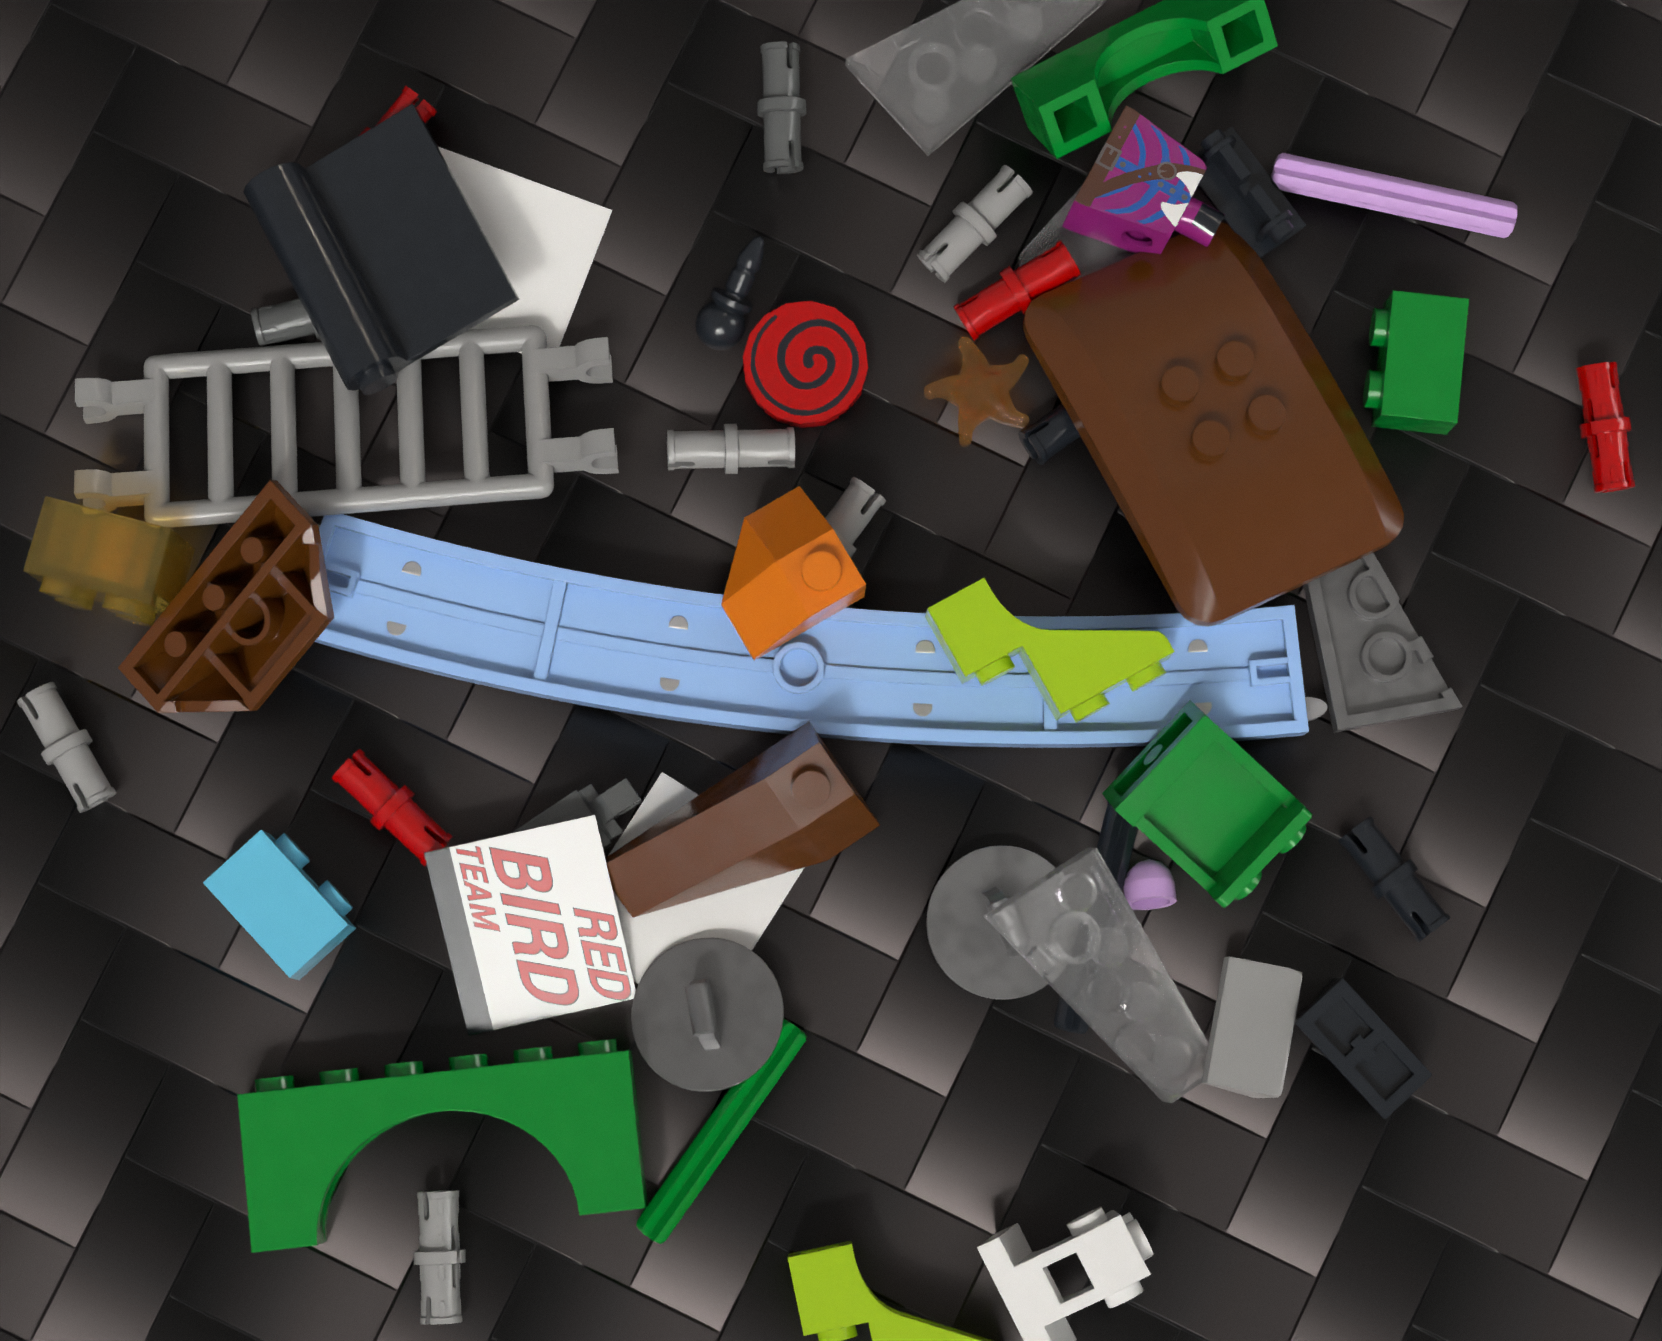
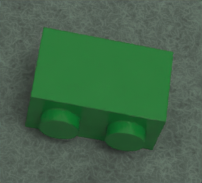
M1393 290L1384 302L1383 309L1374 308L1370 323L1369 345L1379 347L1377 370H1368L1363 394V406L1373 408L1371 427L1447 435L1458 423L1469 305L1468 298Z

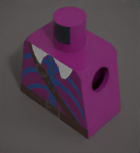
M1125 106L1077 194L1062 227L1133 253L1149 252L1161 254L1174 230L1208 247L1225 214L1192 197L1207 169L1204 161L1140 113Z

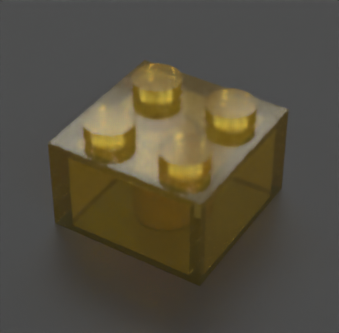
M45 496L24 572L40 581L42 584L39 591L55 597L54 601L92 611L94 601L103 603L102 608L115 612L117 618L151 627L155 622V618L163 613L184 587L195 548L171 528Z

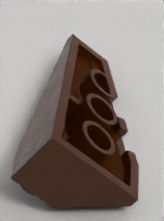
M807 722L605 859L612 890L634 918L828 861L880 826V823L812 724Z

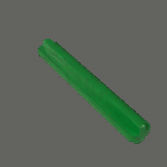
M783 1020L779 1041L770 1058L753 1076L729 1089L637 1220L636 1227L642 1234L659 1244L664 1243L806 1042L804 1031L790 1021Z

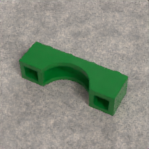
M1162 0L1010 79L1028 129L1058 159L1111 132L1112 119L1116 109L1126 97L1141 86L1160 77L1183 71L1203 70L1225 74L1272 50L1278 44L1265 0Z

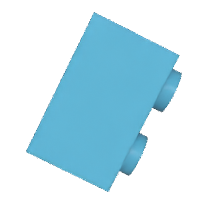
M260 830L210 875L203 884L289 978L300 980L356 929L345 916L353 909V906L330 881L326 880L318 887L302 868L310 862V859L288 835L283 833L275 840L271 834Z

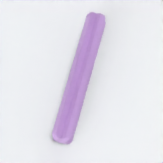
M1281 153L1277 156L1271 173L1272 181L1282 191L1501 238L1509 237L1514 230L1517 219V205L1511 201L1287 153Z

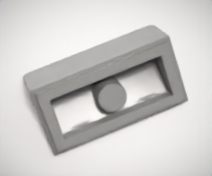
M1230 956L1224 957L1202 1077L1203 1084L1252 1098H1278L1281 1096L1300 994L1302 972L1288 967Z

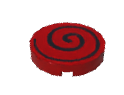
M814 301L786 303L764 315L749 334L743 354L746 387L757 405L777 422L798 428L823 426L839 418V415L845 413L850 406L852 407L861 396L868 373L866 344L854 322L835 307Z

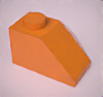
M798 486L744 517L721 606L753 661L862 599L865 596L866 583L834 529L802 488Z

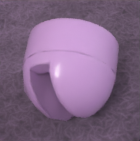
M1151 859L1144 860L1135 864L1128 871L1123 887L1125 906L1133 910H1152L1168 907L1177 902L1175 881L1171 871L1162 862Z

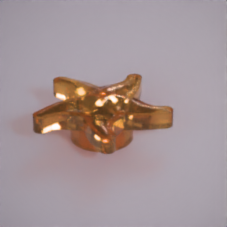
M960 338L958 348L964 356L960 375L949 376L928 384L924 388V397L929 400L939 397L943 398L959 409L957 419L959 443L963 447L970 446L973 431L989 419L1007 426L1021 429L1026 428L1029 424V417L1016 410L1009 391L1016 385L1027 368L1028 357L1026 355H1019L1011 364L990 366L983 353L970 338Z

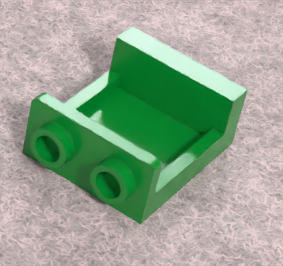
M1191 700L1102 793L1119 815L1133 827L1136 826L1197 881L1223 908H1226L1234 899L1241 900L1255 889L1261 880V871L1278 853H1286L1297 845L1306 832V823L1313 815L1291 792Z

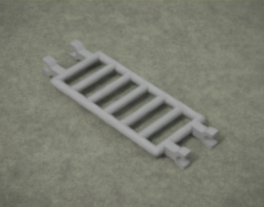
M539 326L467 330L396 372L398 376L396 381L400 484L362 487L359 390H347L322 342L159 354L150 356L145 360L144 379L111 382L101 378L75 379V403L77 407H83V419L86 424L107 422L121 415L144 414V471L110 473L97 469L74 470V494L77 499H83L85 515L108 513L117 507L144 505L145 522L150 527L157 529L235 523L257 497V495L234 497L232 374L270 371L272 480H277L310 517L541 499L548 497L552 493L554 473L583 470L593 474L619 473L614 428L592 430L578 437L552 439L549 382L580 380L591 384L613 383L612 358L609 352L608 337L586 339L575 346L547 348L545 332ZM522 351L528 474L490 477L484 354ZM459 356L464 479L426 482L421 359ZM333 366L336 489L298 492L295 369ZM207 376L208 499L170 502L169 379Z

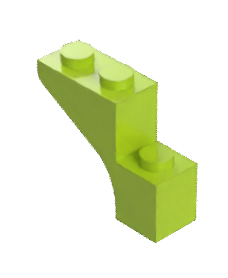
M985 578L927 608L925 615L929 626L962 684L977 677L981 686L998 679L1015 668L1011 657L1019 654L1055 720L1071 713L1077 723L1108 706L1110 703L1105 694L1127 682L1132 692L1148 685L1166 674L1161 663L1168 660L1175 652L1167 637L1158 631L1045 630L1030 626L1006 610L995 597Z
M851 1240L788 1254V1262L804 1336L817 1333L819 1341H842L858 1336L856 1325L868 1322L872 1341H994L896 1310L883 1303L865 1283L855 1260Z

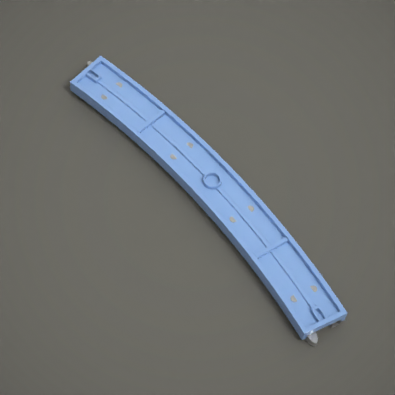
M344 514L325 515L321 525L318 524L334 619L315 642L436 675L577 705L654 718L779 734H791L807 722H810L821 738L922 745L1020 748L1147 746L1189 700L1199 707L1234 741L1303 736L1309 732L1308 722L1317 719L1327 711V704L1318 698L1305 697L1294 605L1253 608L1221 624L1209 627L1195 625L1186 620L1181 613L1121 616H1015L1030 626L1045 630L1158 631L1169 640L1175 652L1168 660L1161 663L1166 671L1165 675L1132 692L1127 682L1105 694L1110 703L1108 706L1076 723L1071 713L1058 720L1054 719L1019 654L1011 657L1015 668L998 679L981 686L977 677L962 684L925 618L926 613L844 608L753 661L721 606L722 594L647 584L530 562L416 535Z

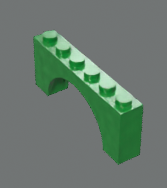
M616 1039L577 1043L579 1056L553 1059L552 1046L513 1050L514 1063L488 1066L487 1054L448 1058L450 1071L424 1073L423 1061L384 1065L385 1078L359 1081L358 1068L319 1072L320 1085L295 1088L294 1075L255 1079L254 1093L237 1094L251 1252L316 1246L327 1242L326 1226L331 1199L340 1178L356 1155L371 1141L390 1128L409 1119L441 1111H465L489 1115L507 1121L535 1137L554 1155L566 1172L577 1199L579 1215L646 1208L648 1200L632 1051L617 1052Z

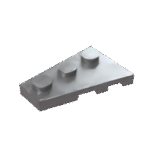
M1374 553L1303 585L1334 733L1454 711L1463 707L1452 687H1447L1431 659L1434 656L1423 637L1417 635L1399 604L1400 598Z

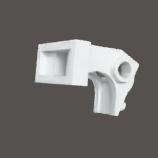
M1098 1207L1066 1224L1072 1236L1039 1251L1032 1252L1018 1223L995 1233L977 1247L1024 1341H1076L1077 1339L1066 1316L1102 1299L1105 1300L1108 1308H1113L1129 1301L1144 1291L1140 1280L1151 1275L1144 1260L1152 1257L1154 1253L1136 1219H1133L1130 1212L1121 1217L1114 1210L1105 1214L1102 1207ZM1077 1253L1092 1285L1062 1298L1047 1266Z

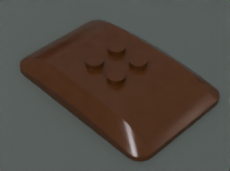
M1220 223L1208 247L1180 234L1168 240L1161 254L1138 252L1046 292L1031 301L1023 319V330L1026 339L1175 607L1186 620L1195 625L1207 627L1221 624L1386 547L1400 533L1404 524V512L1401 503L1348 402L1299 318L1256 251L1239 234L1235 233L1227 223Z

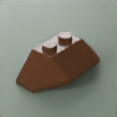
M269 480L118 667L157 713L257 711L334 619L318 524L277 480Z

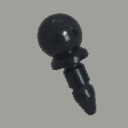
M761 236L754 237L739 253L736 259L737 265L732 268L726 281V290L713 287L711 292L713 301L703 306L696 317V333L702 343L711 349H730L744 335L745 319L743 315L751 312L753 308L752 303L744 299V297L749 294L756 279L755 273L760 270L765 243Z

